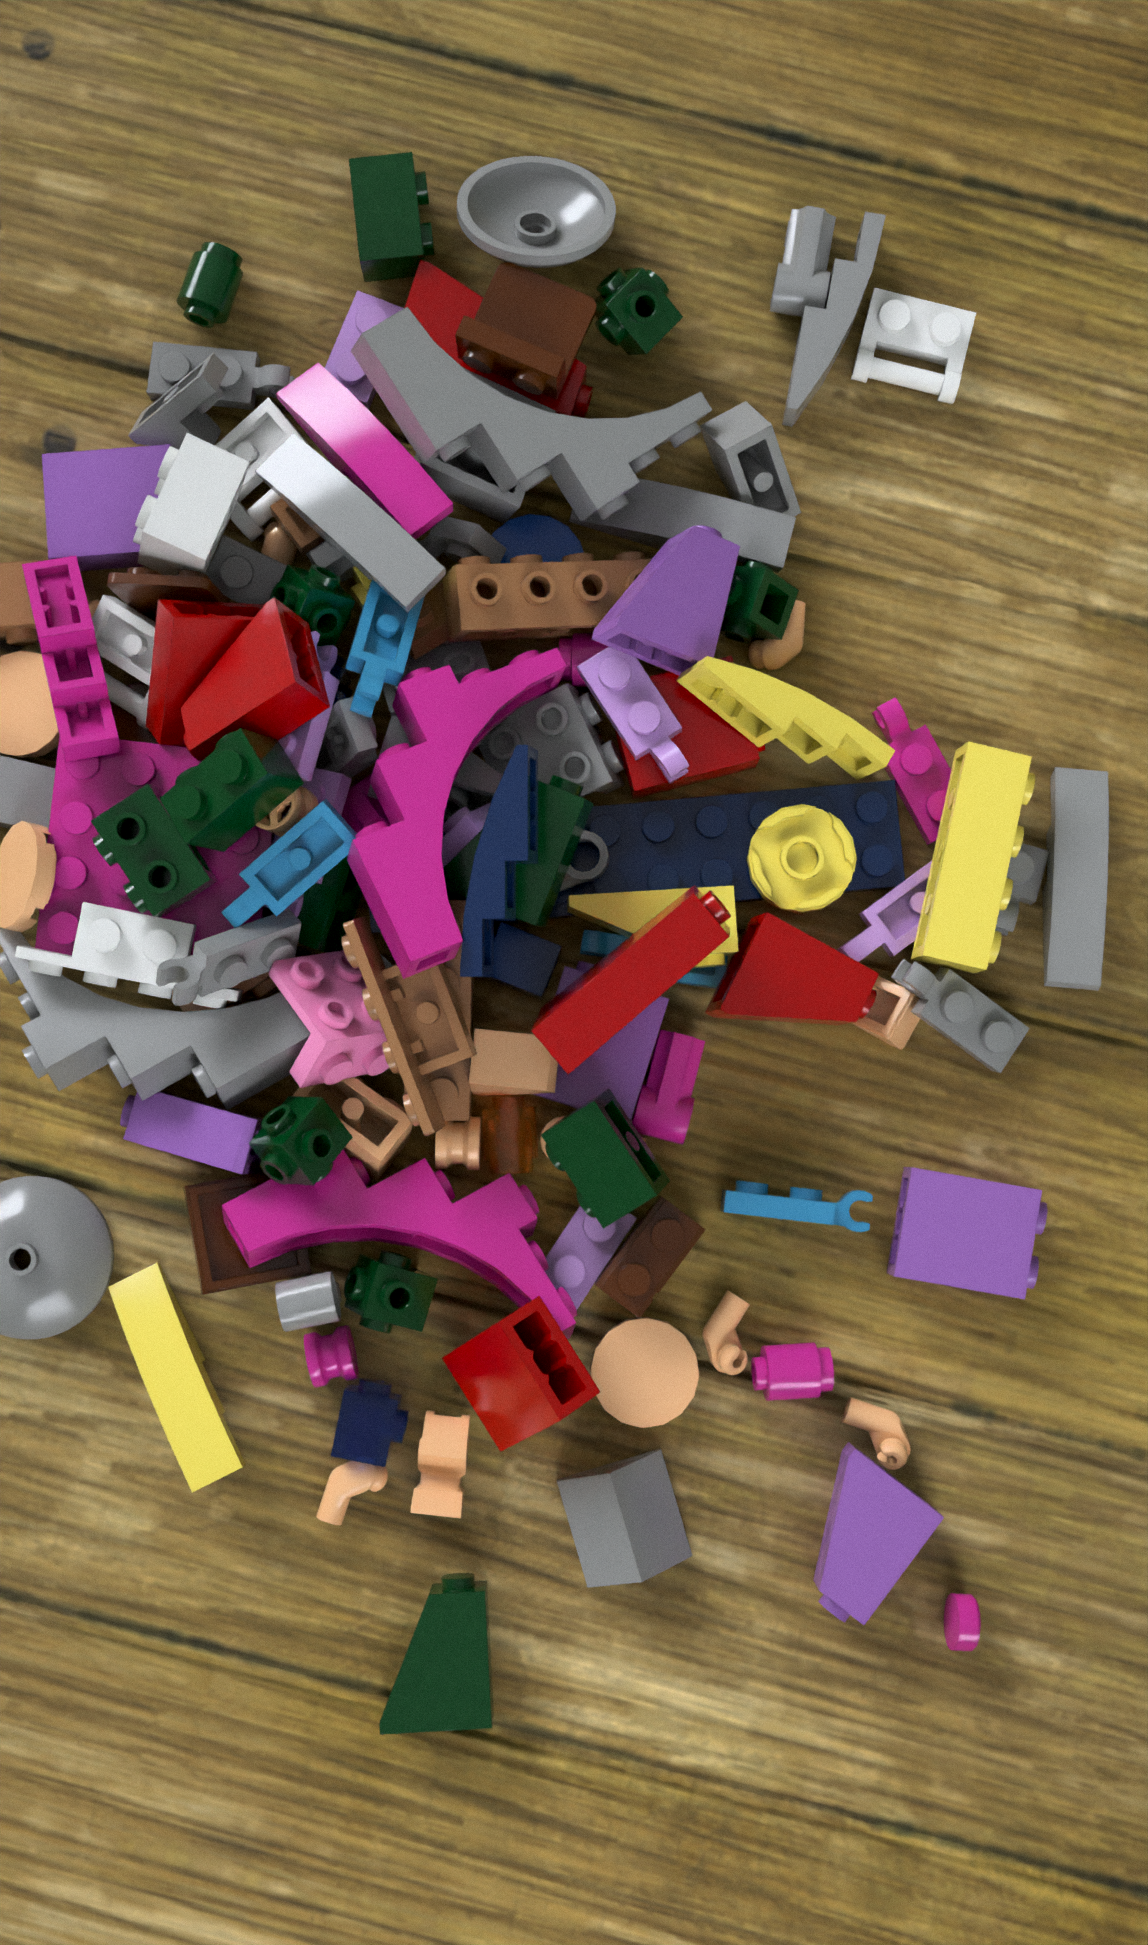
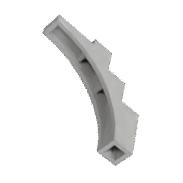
M408 307L363 332L351 349L353 356L423 465L439 455L444 463H446L472 445L503 494L518 484L526 492L551 475L580 522L596 512L603 521L628 505L630 502L625 494L640 483L635 474L660 458L655 449L669 440L674 448L681 446L702 431L697 422L712 411L701 391L668 408L628 418L586 419L538 409L505 396L468 373L434 342Z
M0 929V945L4 950L0 953V968L10 985L21 980L27 990L25 994L18 997L31 1020L21 1026L31 1043L22 1052L37 1078L39 1079L48 1074L58 1091L108 1064L122 1089L132 1083L143 1101L192 1073L206 1098L217 1094L227 1111L289 1076L291 1067L311 1034L281 992L268 998L229 1008L185 1012L142 1008L100 996L64 977L62 974L61 976H53L27 970L29 960L14 956L17 946L31 945L21 932Z

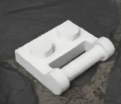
M874 287L851 380L866 383L867 379L870 378L938 395L937 401L953 405L958 392L976 313ZM875 349L944 365V373L941 374L874 357Z
M269 397L215 445L249 461L242 490L230 518L252 542L264 532L261 526L273 517L270 506L281 499L277 493L270 489L248 510L244 508L240 501L263 482L255 470L293 433L307 443Z
M103 595L92 617L100 658L104 657L150 686L156 622L116 597ZM104 672L109 700L137 717V724L149 731L145 726L149 690L146 696L143 697Z

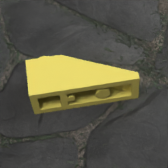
M734 885L700 887L698 889L703 895L711 890L731 914V917L725 921L730 927V937L694 968L724 966L725 956H733L738 952ZM690 888L569 895L567 899V912L629 938Z

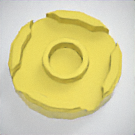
M805 804L783 807L765 818L751 838L747 856L750 879L762 898L780 910L799 914L822 910L839 899L852 880L857 860L853 837L843 822L830 812L827 813L815 806Z

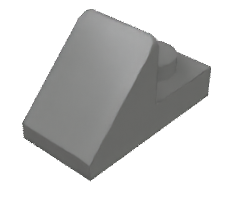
M213 352L141 412L128 436L136 444L148 446L171 444L172 447L179 450L186 433H189L215 445L221 430L205 412L223 395V391L219 386L229 368Z

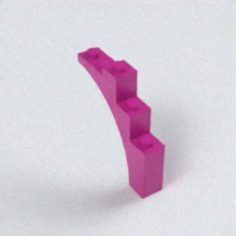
M558 648L541 654L537 650L524 652L511 660L508 666L490 672L489 668L475 670L463 677L460 683H458L450 665H446L433 671L430 667L416 669L404 676L398 684L392 707L412 747L408 743H401L382 752L375 762L370 779V784L390 825L388 826L385 821H381L361 829L355 835L356 839L352 840L347 861L403 979L454 959L463 942L448 901L442 863L443 820L450 790L464 761L490 730L521 706L558 687L567 667Z
M343 1149L333 1161V1167L329 1174L316 1182L314 1186L299 1184L283 1185L270 1179L222 1205L224 1223L249 1268L290 1251L331 1242L378 1241L414 1247L459 1263L495 1285L519 1308L540 1295L567 1339L571 1338L576 1322L574 1317L577 1316V1310L571 1297L563 1287L555 1289L545 1273L549 1266L538 1244L533 1240L528 1243L525 1240L534 1233L538 1219L536 1214L539 1213L537 1202L526 1185L517 1186L510 1173L452 1204L451 1200L455 1199V1194L449 1180L441 1170L433 1172L425 1158L366 1188V1186L371 1184V1181L363 1163L357 1158H349Z

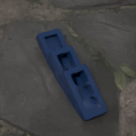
M516 745L492 798L475 852L463 915L460 977H494V920H516V864H538V750L529 745Z

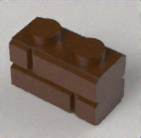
M659 1195L601 1272L595 1285L640 1319L653 1301L652 1297L655 1293L660 1292L706 1229Z

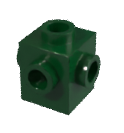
M641 267L623 271L621 268H617L606 276L596 288L600 294L595 299V316L598 318L595 322L596 328L608 342L615 346L620 345L628 355L647 354L683 318L667 297L669 294L667 285L652 270H645Z
M744 561L743 566H735L720 634L740 643H750L752 637L782 640L799 590L776 575L770 567L764 564Z
M287 564L280 582L274 586L270 595V600L275 597L309 623L311 632L316 631L320 634L317 646H335L341 631L349 623L351 610L355 604V600L339 585L341 578L332 571L318 565H311L308 571Z
M288 1096L280 1106L271 1110L264 1117L261 1123L262 1128L248 1144L262 1160L260 1166L264 1173L275 1182L283 1185L299 1184L314 1186L316 1182L329 1174L333 1167V1161L353 1137L323 1097Z
M382 1249L379 1259L360 1254L357 1265L350 1269L345 1280L344 1295L346 1301L344 1307L361 1316L359 1325L375 1331L390 1334L393 1325L422 1332L438 1278L419 1269L412 1268L413 1259L402 1254Z

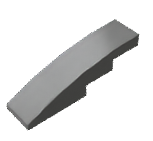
M865 211L858 233L854 260L848 261L835 258L830 274L824 309L805 305L798 332L782 422L784 426L793 427L824 383L848 338L874 267L886 215Z
M293 433L255 470L256 474L332 548L336 547L369 580L373 579L407 613L446 575L445 567L405 529L296 434Z
M638 478L640 483L625 494L630 503L602 521L596 512L580 522L573 509L569 518V522L657 549H661L668 539L694 525L712 527L722 534V538L740 545L737 561L758 562L770 567L777 573L783 569L796 517L741 501Z
M1055 767L1050 778L1051 825L1046 834L1047 850L1049 851L1047 858V882L1042 891L1044 986L1098 991L1102 978L1108 885V771Z

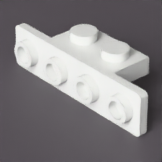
M83 902L72 955L42 950L31 946H17L14 957L29 960L27 969L29 971L61 976L63 967L85 971L83 981L87 983L116 988L117 980L120 978L140 982L138 993L171 999L174 985L177 983L173 982L159 987L156 984L158 966L166 960L181 959L191 955L197 925ZM224 988L203 997L197 994L193 1004L224 1009L226 1008L227 1000L241 1001L243 990Z

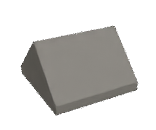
M661 1448L557 1479L558 1488L588 1588L640 1583L692 1557Z

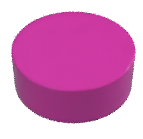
M950 1593L944 1608V1634L947 1646L951 1651H973L978 1645L981 1629L980 1610L977 1600L972 1594Z

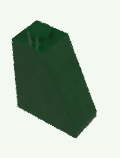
M552 775L549 785L538 781V864H516V918L542 927H546L594 804L580 797L583 786L556 775ZM482 830L443 867L446 889L466 898L473 860Z
M453 1573L442 1576V1583L432 1584L379 1723L380 1735L492 1728L494 1706L487 1581H475V1576L472 1573Z

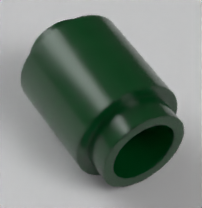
M205 242L202 244L200 251L193 253L177 298V304L184 310L183 315L187 320L205 328H212L215 323L222 324L227 322L243 277V272L240 269L242 258L237 252L218 243Z

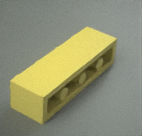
M969 741L955 751L911 959L973 974L987 970L988 963L993 964L996 961L1002 939L1001 932L995 931L999 910L1004 911L1007 908L1013 888L1012 879L1006 878L1010 858L1017 857L1024 837V827L1018 825L1021 806L1029 803L1035 785V774L1029 773L1032 756Z

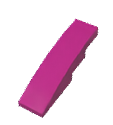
M319 362L276 393L277 399L332 465L344 476L348 475L359 489L415 540L453 512V502L415 458Z
M76 555L22 564L65 762L120 753L119 736Z

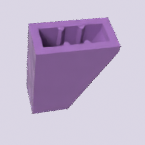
M694 525L668 539L594 628L592 640L679 676L683 671L706 656L714 658L740 545L722 538V534L718 530L703 525Z
M162 1091L143 1101L138 1093H136V1096L129 1095L125 1101L120 1119V1125L126 1127L124 1140L239 1174L258 1173L262 1161L248 1144L262 1128V1118L232 1110L226 1111L225 1108Z
M850 1442L845 1445L841 1452L813 1581L818 1590L823 1593L818 1602L843 1622H846L851 1615L862 1625H865L944 1517L934 1507Z

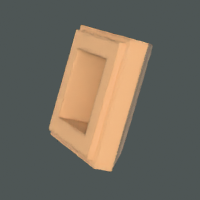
M878 976L872 988L877 991L872 1008L864 1018H858L857 1022L852 1024L887 1044L903 1050L920 1020L918 1016L911 1012L919 997L908 989Z

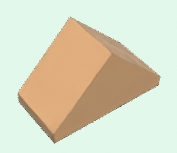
M475 1028L473 1044L477 1054L471 1057L469 1086L473 1095L495 1096L555 1093L558 1062L534 1034Z

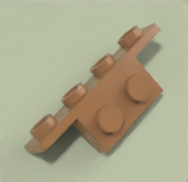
M366 917L343 923L346 935L342 937L343 950L350 965L353 968L359 967L367 988L362 990V997L369 1016L374 1021L379 1020L387 1039L382 1044L386 1062L394 1074L400 1073L407 1094L403 1095V1104L406 1114L413 1126L420 1125L424 1136L436 1133L445 1126V1121L427 1074L477 1054L443 963L403 979L397 964L385 968Z

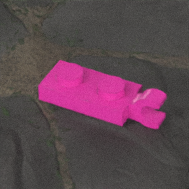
M895 697L878 706L872 712V715L888 741V745L895 750L885 770L890 779L895 780L899 796L924 841L929 845L937 839L951 769L926 724L914 731L910 730L905 712Z

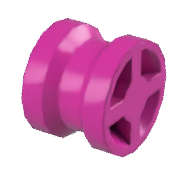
M349 1325L336 1327L334 1332L328 1335L321 1336L317 1332L304 1334L307 1367L315 1388L326 1386L330 1379L342 1377L347 1381L359 1378L357 1354Z

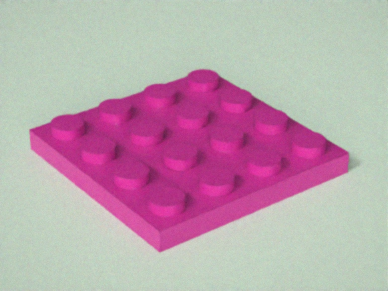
M59 736L48 829L51 835L48 834L47 843L54 844L57 855L56 874L48 904L45 905L43 910L39 909L35 948L72 955L83 902L140 913L124 890L123 885L128 883L129 879L120 865L116 863L110 866L93 843L92 838L99 833L91 820L147 784L157 787L163 796L175 785V780L182 772L201 763L190 754L186 747L119 740L120 753L65 762ZM255 825L225 852L196 846L218 882L164 917H160L197 925L191 955H193L194 942L234 928L221 912L250 887L239 873L272 845L273 832L271 833ZM261 907L242 925L264 918L266 908ZM149 910L143 913L152 916Z

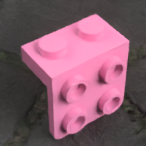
M344 950L273 962L269 970L270 978L311 1033L289 1071L300 1088L323 1083L331 1085L343 1079L367 1074L375 1076L389 1068L382 1048L383 1042L387 1041L379 1020L374 1021L369 1016L362 997V990L367 988L359 967L353 968L350 965Z

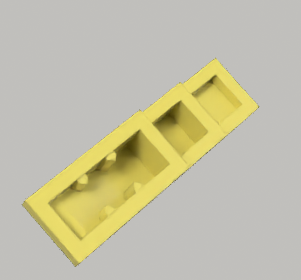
M706 656L683 671L676 680L757 747H761L777 738L808 764L827 755L857 781L885 768L895 752L892 747L841 711L804 690L751 668Z
M158 1262L109 1286L108 1288L147 1392L192 1493L243 1468L246 1465L222 1415L225 1410L202 1363L205 1361V1358L160 1263Z

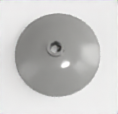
M520 156L492 162L472 173L462 184L457 196V219L465 235L489 255L518 266L547 268L578 261L599 249L610 237L615 224V200L605 183L583 167L556 158Z
M24 1176L3 1181L0 1183V1334L26 1340L47 1338L65 1332L83 1321L96 1308L110 1283L114 1264V1247L106 1219L96 1204L86 1194L64 1181L43 1176ZM19 1249H25L31 1256L30 1265L25 1270L20 1269L15 1264L14 1257Z

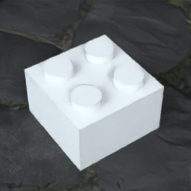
M186 433L179 450L169 446L157 474V477L160 479L154 494L158 495V498L147 495L135 523L137 530L133 542L140 545L138 563L164 575L177 576L181 570H193L205 574L239 499L249 461L189 433Z

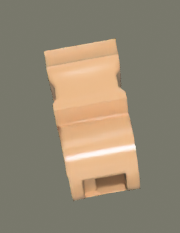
M426 1411L423 1434L419 1440L418 1470L421 1472V1477L413 1491L410 1513L463 1518L464 1489L461 1484L462 1477L467 1471L470 1415L462 1414L461 1417L435 1415V1411Z

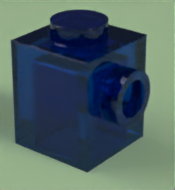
M360 1378L358 1386L349 1384L345 1388L331 1452L332 1457L382 1467L387 1465L390 1460L393 1442L403 1444L409 1417L408 1410L400 1409L402 1395L391 1393L392 1384L375 1379Z

